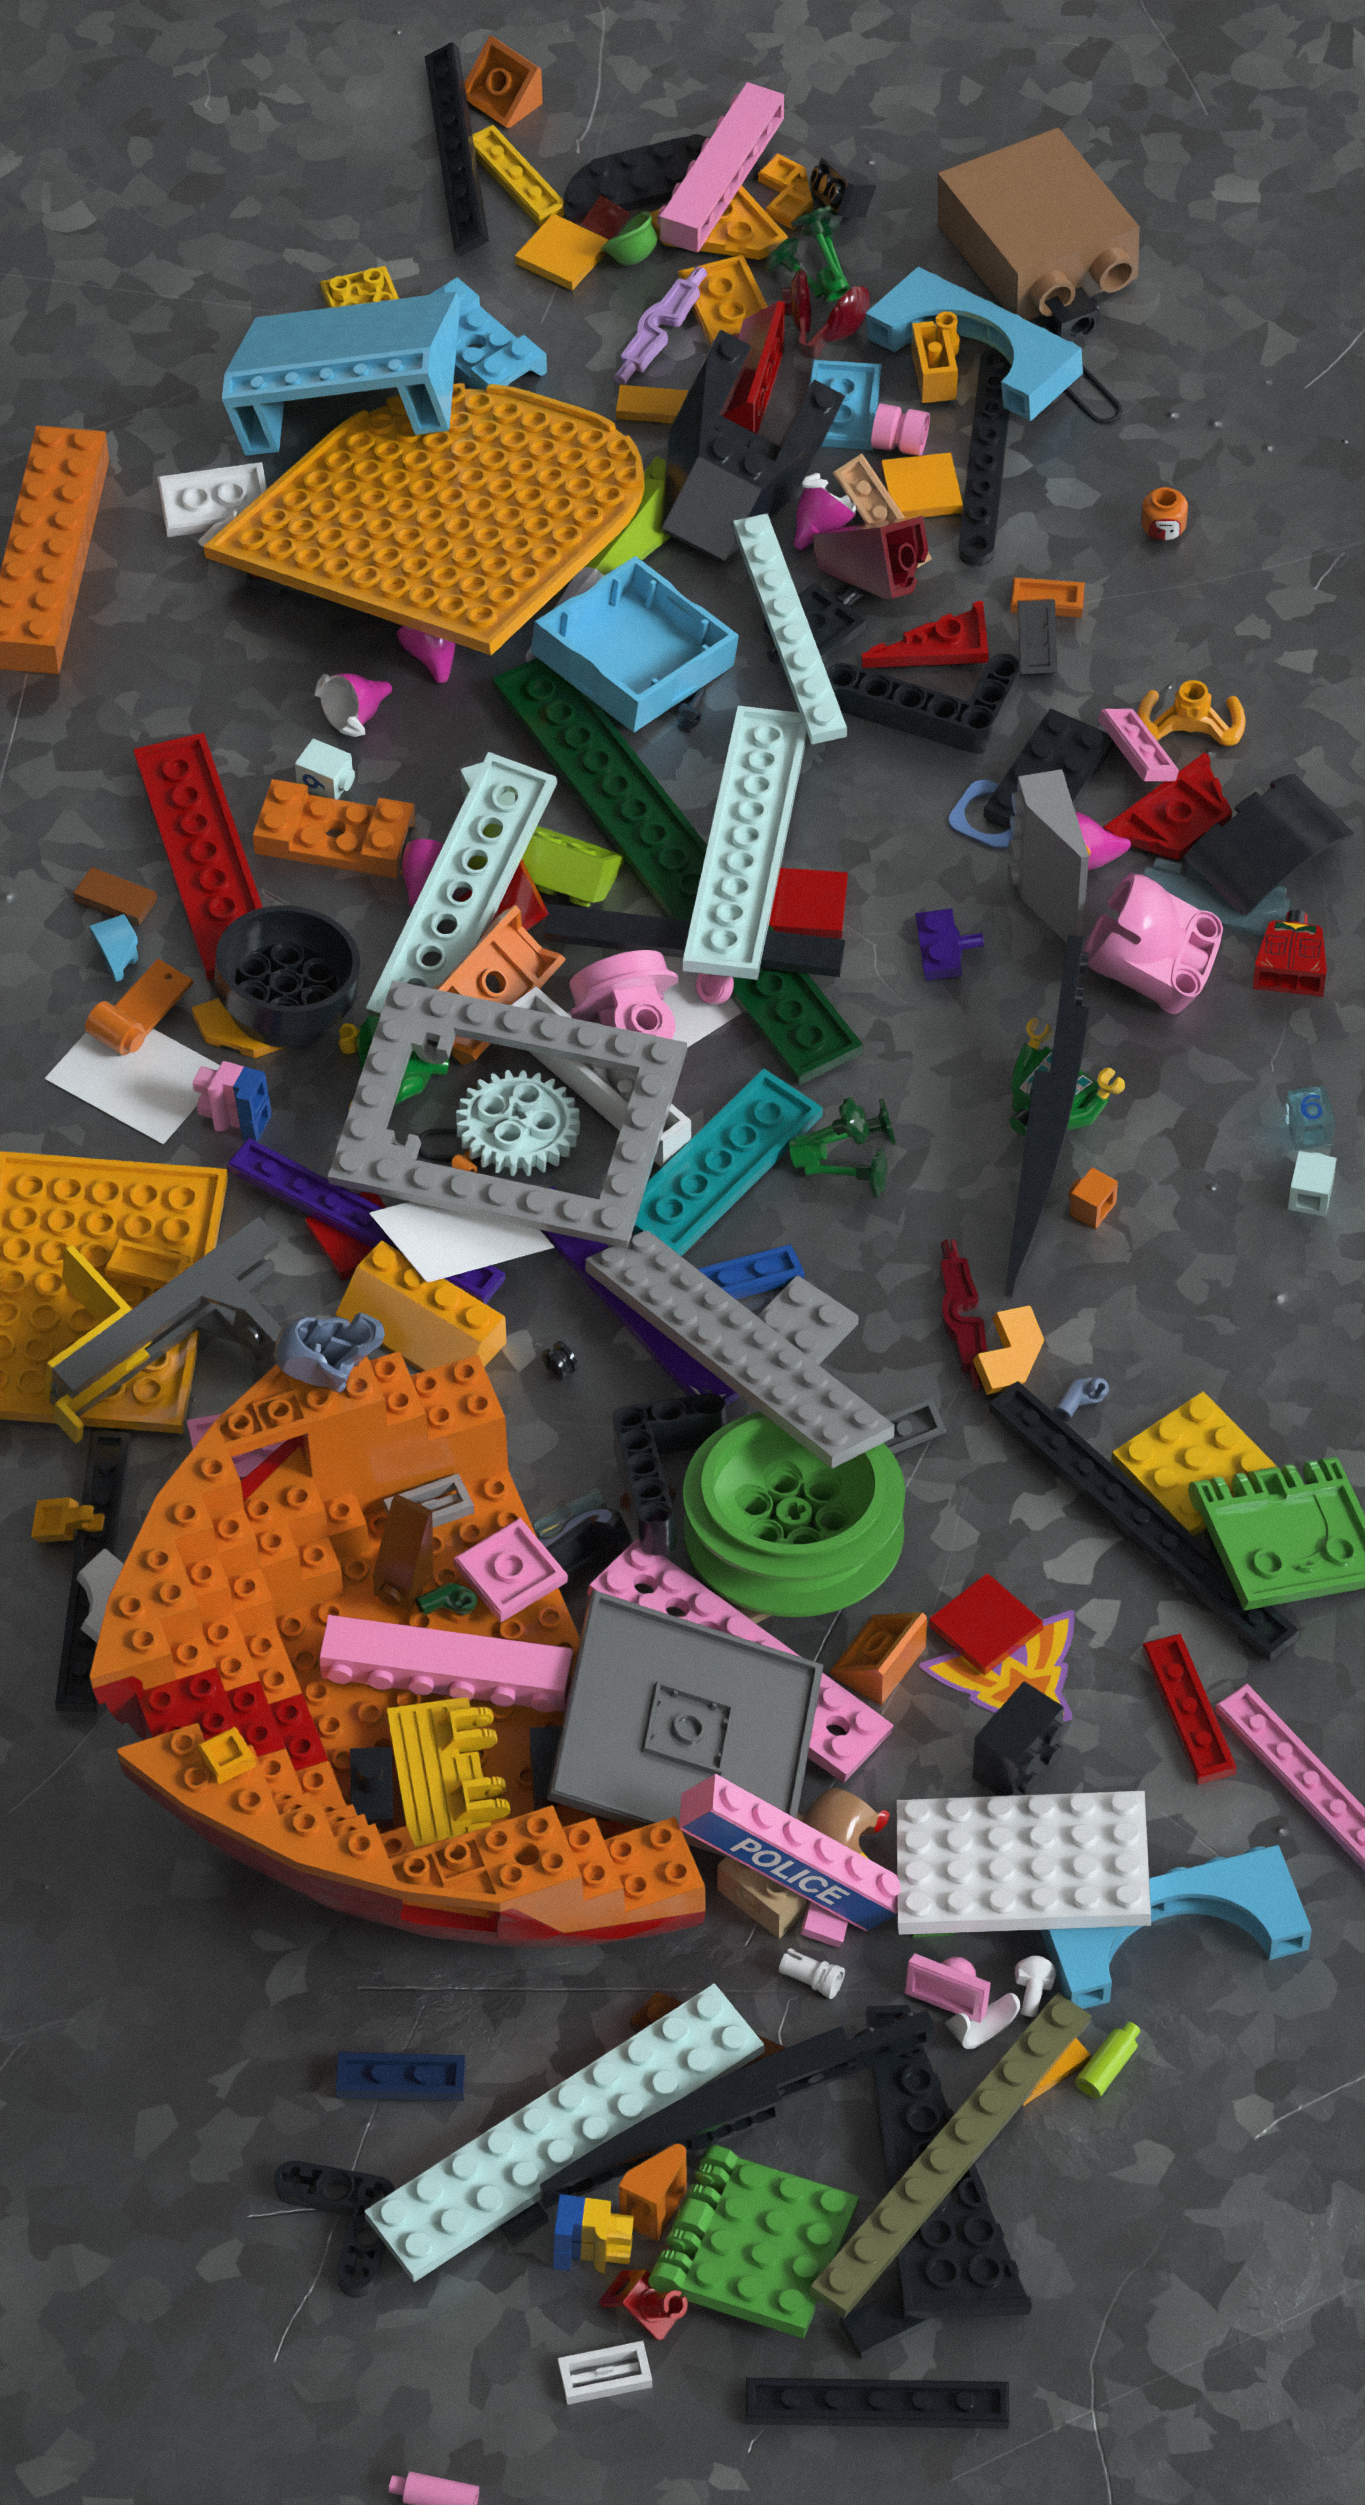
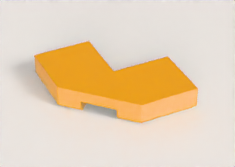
M777 153L758 173V182L780 193L766 207V213L773 220L794 230L796 227L792 228L790 223L798 217L813 211L812 193L809 189L806 168Z
M219 998L191 1007L192 1016L207 1044L217 1047L224 1045L240 1050V1054L252 1058L286 1048L267 1045L246 1035L235 1024L231 1014L225 1009Z
M1030 1305L1000 1311L992 1317L1004 1348L979 1353L973 1359L986 1394L1005 1391L1017 1381L1023 1385L1027 1380L1044 1342V1337Z

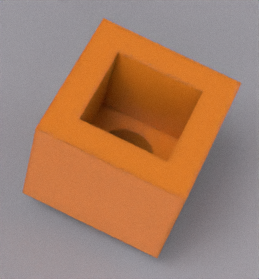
M1092 1167L1083 1179L1077 1178L1069 1190L1068 1198L1071 1199L1070 1216L1096 1230L1116 1204L1118 1181Z

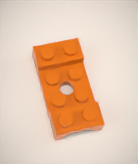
M272 779L253 833L254 852L259 855L398 879L402 848L409 827L414 828L416 823L415 804L378 798L376 806L314 796L308 794V785ZM333 829H338L344 832L338 837H329L326 835L328 831Z
M515 905L503 911L480 936V941L448 976L432 989L512 1005L533 988L537 987L540 989L566 959L559 953L542 948L522 927L521 910ZM488 974L497 978L499 982L498 993H493L487 988L485 980ZM456 1036L451 1054L463 1066L476 1060L490 1043Z

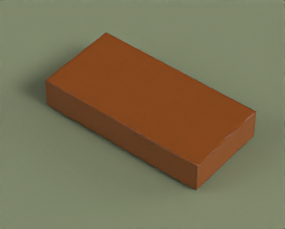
M94 867L89 869L73 892L74 901L114 917L124 914L129 923L137 926L141 925L157 901V893L155 891Z

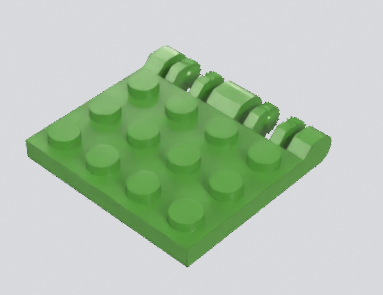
M1337 1457L1319 1459L1318 1462L1315 1460L1305 1462L1303 1476L1307 1481V1485H1304L1300 1474L1293 1464L1284 1465L1281 1471L1278 1467L1250 1471L1248 1477L1244 1473L1234 1474L1231 1479L1233 1493H1235L1234 1498L1222 1477L1211 1478L1210 1481L1204 1479L1189 1483L1188 1494L1194 1509L1200 1512L1244 1610L1365 1588V1514Z
M710 2145L706 2147L700 2160V2166H698L694 2175L697 2182L701 2183V2185L692 2184V2186H689L685 2195L686 2199L682 2201L672 2224V2231L670 2230L666 2238V2244L672 2248V2251L667 2249L660 2252L657 2259L658 2263L654 2265L648 2283L658 2292L680 2291L682 2293L679 2297L685 2296L689 2302L804 2339L819 2303L816 2298L809 2294L810 2287L841 2250L858 2209L860 2196L738 2158L730 2149L718 2145Z

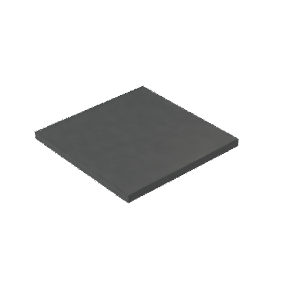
M593 1590L587 1603L547 1800L634 1828H641L672 1817H676L679 1824L681 1794L712 1775L717 1774L797 1819L824 1664ZM682 1831L688 1845L729 1857Z

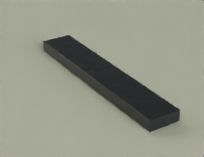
M746 2377L745 2425L1009 2429V2382Z

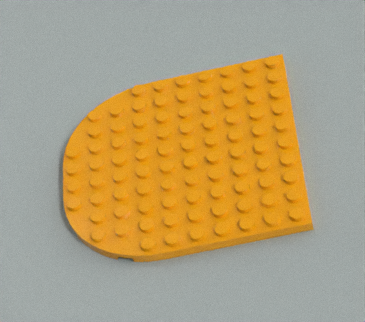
M464 383L453 384L449 431L415 435L399 394L387 398V405L370 413L363 409L341 423L203 546L207 559L492 655L629 524L638 510L644 493L645 477L642 459L629 435L624 436L616 430L615 423L584 408L530 391L497 384H488L486 389H465Z

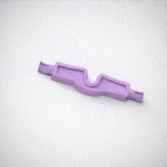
M695 266L686 280L677 279L662 301L652 305L641 316L637 326L638 333L621 354L623 365L613 376L618 384L626 385L635 371L644 372L653 358L667 345V332L657 326L679 327L682 325L689 310L700 296L698 286L707 276V271L703 267Z

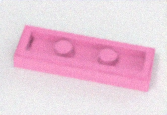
M1101 709L1098 721L1143 781H1176L1179 772L1178 768L1133 709Z

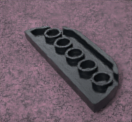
M692 134L687 137L675 138L591 160L590 163L582 167L571 178L566 187L563 198L564 219L574 224H580L670 201L674 187L678 182L682 183L686 177L690 162L697 160L701 154L705 139L711 137ZM757 162L743 183L758 179V173L761 171V168Z

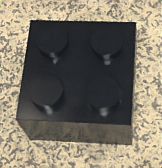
M1023 1681L975 1736L972 1779L998 1796L1029 1794L1038 1781V1774L1046 1765L1048 1767L1053 1766L1063 1751L1061 1736L1065 1729L1063 1725L1064 1707Z

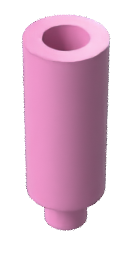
M410 2471L407 2478L392 2475L389 2493L402 2495L403 2503L409 2505H477L479 2486Z

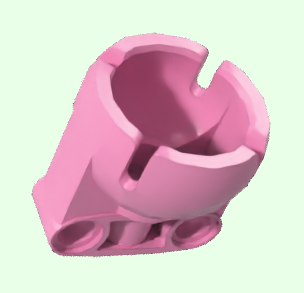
M1130 873L1113 891L1107 902L1110 908L1119 912L1117 920L1106 914H1100L1090 932L1083 951L1089 952L1087 965L1096 973L1107 978H1113L1157 1002L1165 1012L1178 1014L1198 996L1209 977L1223 933L1222 923L1212 912L1200 911L1168 893L1154 880L1144 875Z

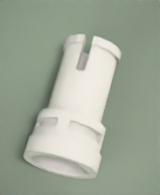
M789 1948L787 1954L785 1953L781 1960L779 1973L810 1985L812 1990L819 1991L823 1996L833 1999L843 1982L845 1968L833 1964L829 1965L826 1961L821 1963Z

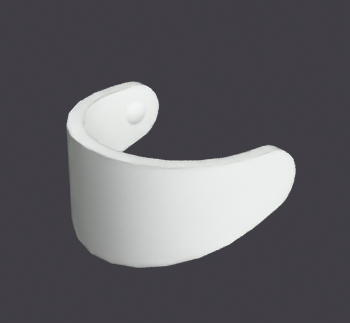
M1008 1993L988 2005L987 2015L981 2023L969 2019L964 2013H959L946 2021L945 2025L964 2048L974 2049L991 2041L1008 2027L1020 2010V2001L1015 1994Z

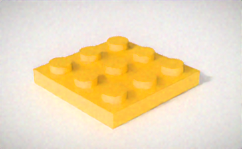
M1204 1391L1114 1450L1111 1459L1140 1490L1193 1537L1204 1530L1206 1525L1200 1512L1194 1509L1188 1494L1190 1482L1204 1479L1210 1481L1211 1478L1222 1477L1234 1498L1235 1493H1233L1231 1480L1234 1474L1244 1473L1248 1477L1250 1471L1277 1467Z

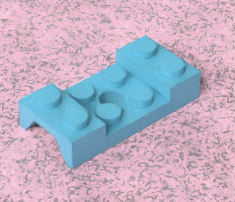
M458 277L429 294L457 292L459 296L460 309L454 373L472 389H486L491 384L508 386L509 383L530 370L540 376L547 373L546 353L525 335L517 338L480 306L479 295ZM471 344L483 345L480 349L475 347L468 348Z

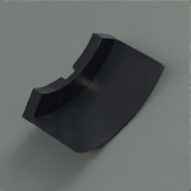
M1288 774L1273 780L1269 785L1270 788L1262 796L1255 791L1235 806L1234 810L1238 813L1223 827L1218 823L1214 824L1184 855V858L1243 916L1249 915L1279 884L1308 860L1333 844L1350 839L1354 834L1295 774Z

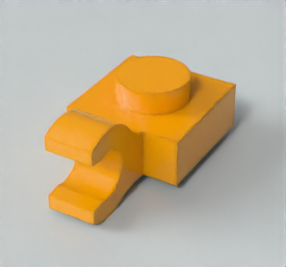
M71 1497L37 1500L31 1538L38 1543L73 1540L74 1529L90 1532L102 1531L105 1515L103 1513L93 1514V1506H78L79 1503Z

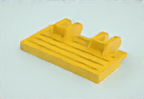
M462 1697L387 1708V1720L405 1826L409 1830L415 1848L491 1826V1822L484 1821L503 1818L510 1814V1805L506 1799L496 1798L495 1800L488 1799L469 1802L499 1796L506 1792L505 1789H507L505 1780L502 1777L492 1776L489 1778L482 1775L477 1750L491 1748L497 1744L498 1739L496 1731H493V1729H475L487 1726L493 1722L494 1717L492 1709H489V1707L470 1708L469 1698Z

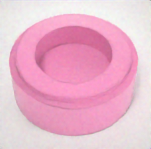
M700 973L696 981V990L699 998L703 1002L718 1005L726 1002L733 991V978Z

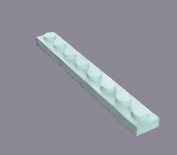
M768 513L734 520L733 531L811 744L847 737V726Z

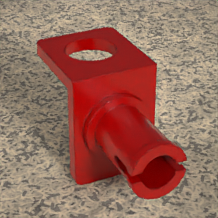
M648 2270L621 2271L598 2303L603 2308L624 2307L655 2340H662L676 2320L685 2315L688 2307L687 2298L685 2296L679 2297L682 2292L676 2290L669 2292L654 2290L648 2283L651 2274ZM629 2282L627 2287L620 2294L616 2295L618 2290Z

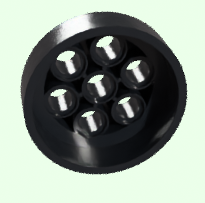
M291 905L263 907L240 916L221 935L216 950L215 990L220 1002L231 1014L235 1024L249 1037L271 1046H303L326 1035L333 1025L340 1021L353 1006L358 989L360 954L349 932L337 921L323 913Z

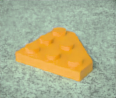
M741 185L699 251L730 256L743 255L744 258L760 260L769 256L784 240L788 239V236ZM660 209L651 212L650 215L652 216L651 223L660 240V225L657 224ZM661 241L664 246H671V247L681 248V247H678V246H675V245H672V244H669V243H666V242Z

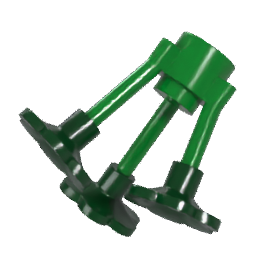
M831 206L816 209L790 223L792 228L800 225L803 226L801 228L802 235L812 236L814 239H817L827 267L817 273V283L808 274L807 280L816 298L824 296L827 302L840 299L850 289L832 243L834 238L832 233L840 228L839 223L843 218L831 212ZM796 237L791 240H784L768 256V263L765 269L768 272H772L784 266L789 272L796 273L801 268L799 266L800 262L794 257L800 241Z
M848 1097L839 1106L841 1118L834 1120L831 1126L791 1139L789 1148L794 1167L796 1169L805 1168L806 1175L822 1173L856 1176L857 1180L869 1181L873 1198H880L881 1192L885 1190L888 1168L884 1150H877L876 1155L872 1158L871 1165L859 1164L855 1168L819 1164L821 1160H826L827 1158L825 1144L852 1137L855 1143L860 1145L865 1143V1138L869 1135L883 1132L889 1138L892 1146L896 1145L884 1099H879L880 1110L878 1117L865 1120V1113L861 1106L856 1105L854 1100Z

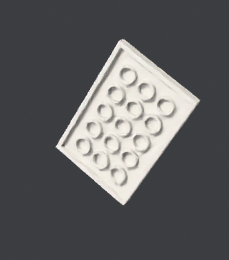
M1145 1791L897 1800V1875L901 1887L898 1894L899 1935L1151 1926Z

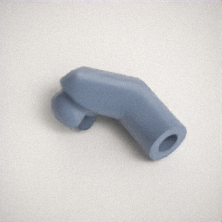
M1101 1377L1072 1381L1056 1404L1053 1412L1062 1420H1070L1078 1406L1097 1403L1104 1399L1109 1392L1107 1381Z

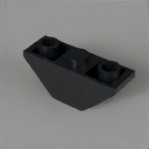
M825 158L820 159L819 165L813 168L810 175V190L827 206H831L835 214L841 217H866L877 186L871 179Z

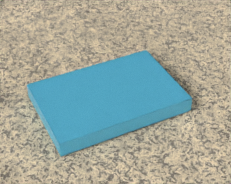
M812 359L809 386L815 379L845 395L821 447L873 450L871 447V435L878 408L882 364Z

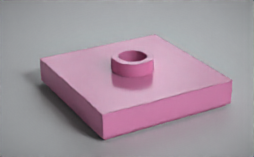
M521 1518L454 1558L456 1569L500 1622L505 1621L567 1583L568 1580L567 1573Z

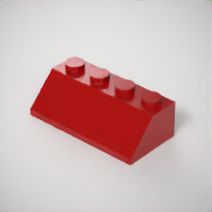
M777 301L744 319L740 333L733 334L734 337L751 345V349L719 415L757 435L760 432L784 353L785 302Z

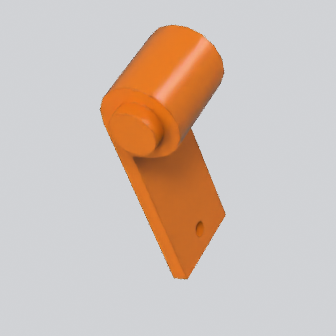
M158 958L115 1006L107 1001L98 1003L86 1019L85 1031L121 1055L134 1053L142 1046L149 1032L194 984L193 979Z

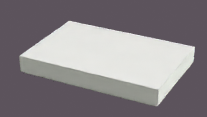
M262 462L157 477L167 537L207 532L217 522L224 521L233 511H238L239 515L267 490Z

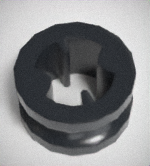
M562 1341L554 1343L553 1350L547 1348L541 1352L546 1368L557 1380L562 1381L567 1377V1372L573 1373L578 1370V1363L574 1354Z

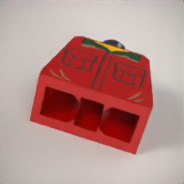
M1301 910L1288 911L1285 921L1273 920L1269 922L1255 961L1252 989L1324 997L1327 965L1323 928L1319 925L1307 924L1308 915Z

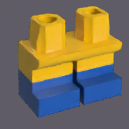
M560 2194L554 2233L553 2269L570 2271L572 2259L593 2261L595 2269L602 2274H605L606 2262L629 2265L634 2216L611 2213V2201Z

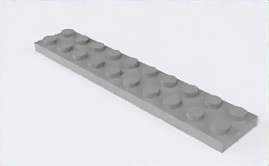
M643 1231L631 1237L628 1248L611 1246L585 1259L587 1273L831 1469L894 1438V1424L651 1232Z

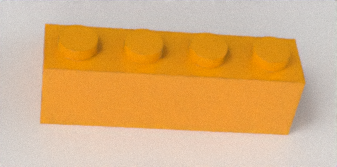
M382 1240L357 1266L335 1313V1317L348 1319L349 1323L352 1322L358 1313H364L379 1320L383 1325L385 1333L380 1346L390 1353L400 1351L403 1360L421 1372L479 1354L485 1367L507 1343L504 1315L444 1278L427 1283L402 1252Z

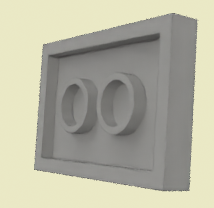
M798 1275L757 1316L818 1365L858 1325V1315Z

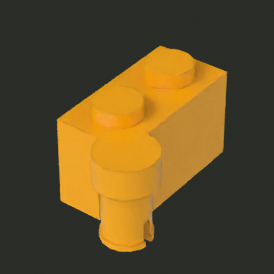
M949 311L941 312L936 316V325L933 321L912 323L911 354L922 403L957 400L958 369L955 356L959 352L960 337L956 333L957 316Z

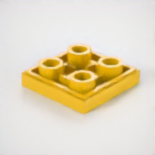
M386 266L369 268L365 271L319 281L320 291L327 308L399 299Z

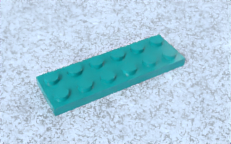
M763 1068L647 1182L633 1233L637 1235L643 1231H649L682 1256L790 1149L789 1143L791 1139L804 1135L823 1116V1107Z

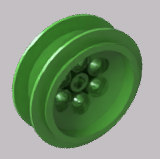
M756 1412L738 1418L712 1434L696 1451L687 1468L683 1485L685 1509L683 1533L687 1555L692 1566L703 1581L716 1593L738 1606L758 1613L780 1617H810L838 1611L862 1600L875 1591L891 1574L898 1562L904 1542L903 1510L905 1506V1484L901 1468L885 1443L831 1469L763 1413Z

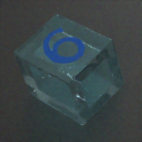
M1325 1086L1301 1087L1293 1091H1287L1285 1117L1295 1150L1333 1145L1336 1122Z

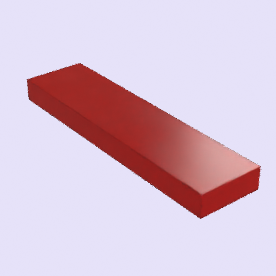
M1181 1633L1143 1643L1142 1653L1197 1785L1236 1775L1237 1766Z

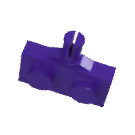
M952 908L915 913L925 981L962 976L960 962L963 954L962 950L984 948L983 933L960 935L954 923Z

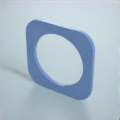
M988 780L975 781L968 787L951 811L949 825L955 832L995 849L1008 848L1009 840L1014 839L1011 828L999 834H985L973 829L966 821L965 809L967 805L977 797L993 795L999 786Z

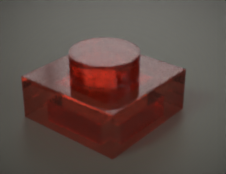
M601 195L583 220L582 225L589 231L610 240L619 235L631 216L627 211Z

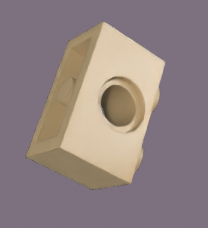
M726 1857L717 1865V1890L778 1939L805 1914L807 1908L806 1898L735 1859Z

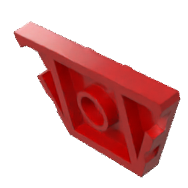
M1204 752L1178 772L1176 781L1163 782L1103 826V829L1110 831L1113 835L1129 839L1132 847L1180 860L1214 824L1218 823L1223 827L1232 819L1233 812L1228 800L1222 795V786L1218 777H1214L1210 767V757Z

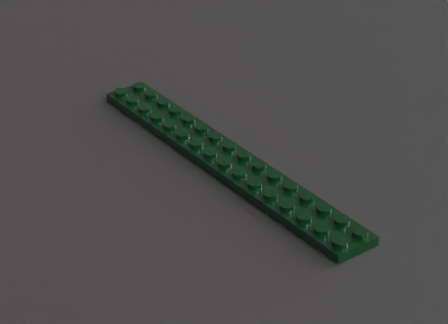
M535 658L492 678L495 692L615 848L624 856L625 861L669 918L691 921L708 845L599 705L539 658ZM769 925L768 931H774L773 928ZM760 968L758 980L732 977L733 991L730 997L798 1086L863 1054L862 1042L808 973Z

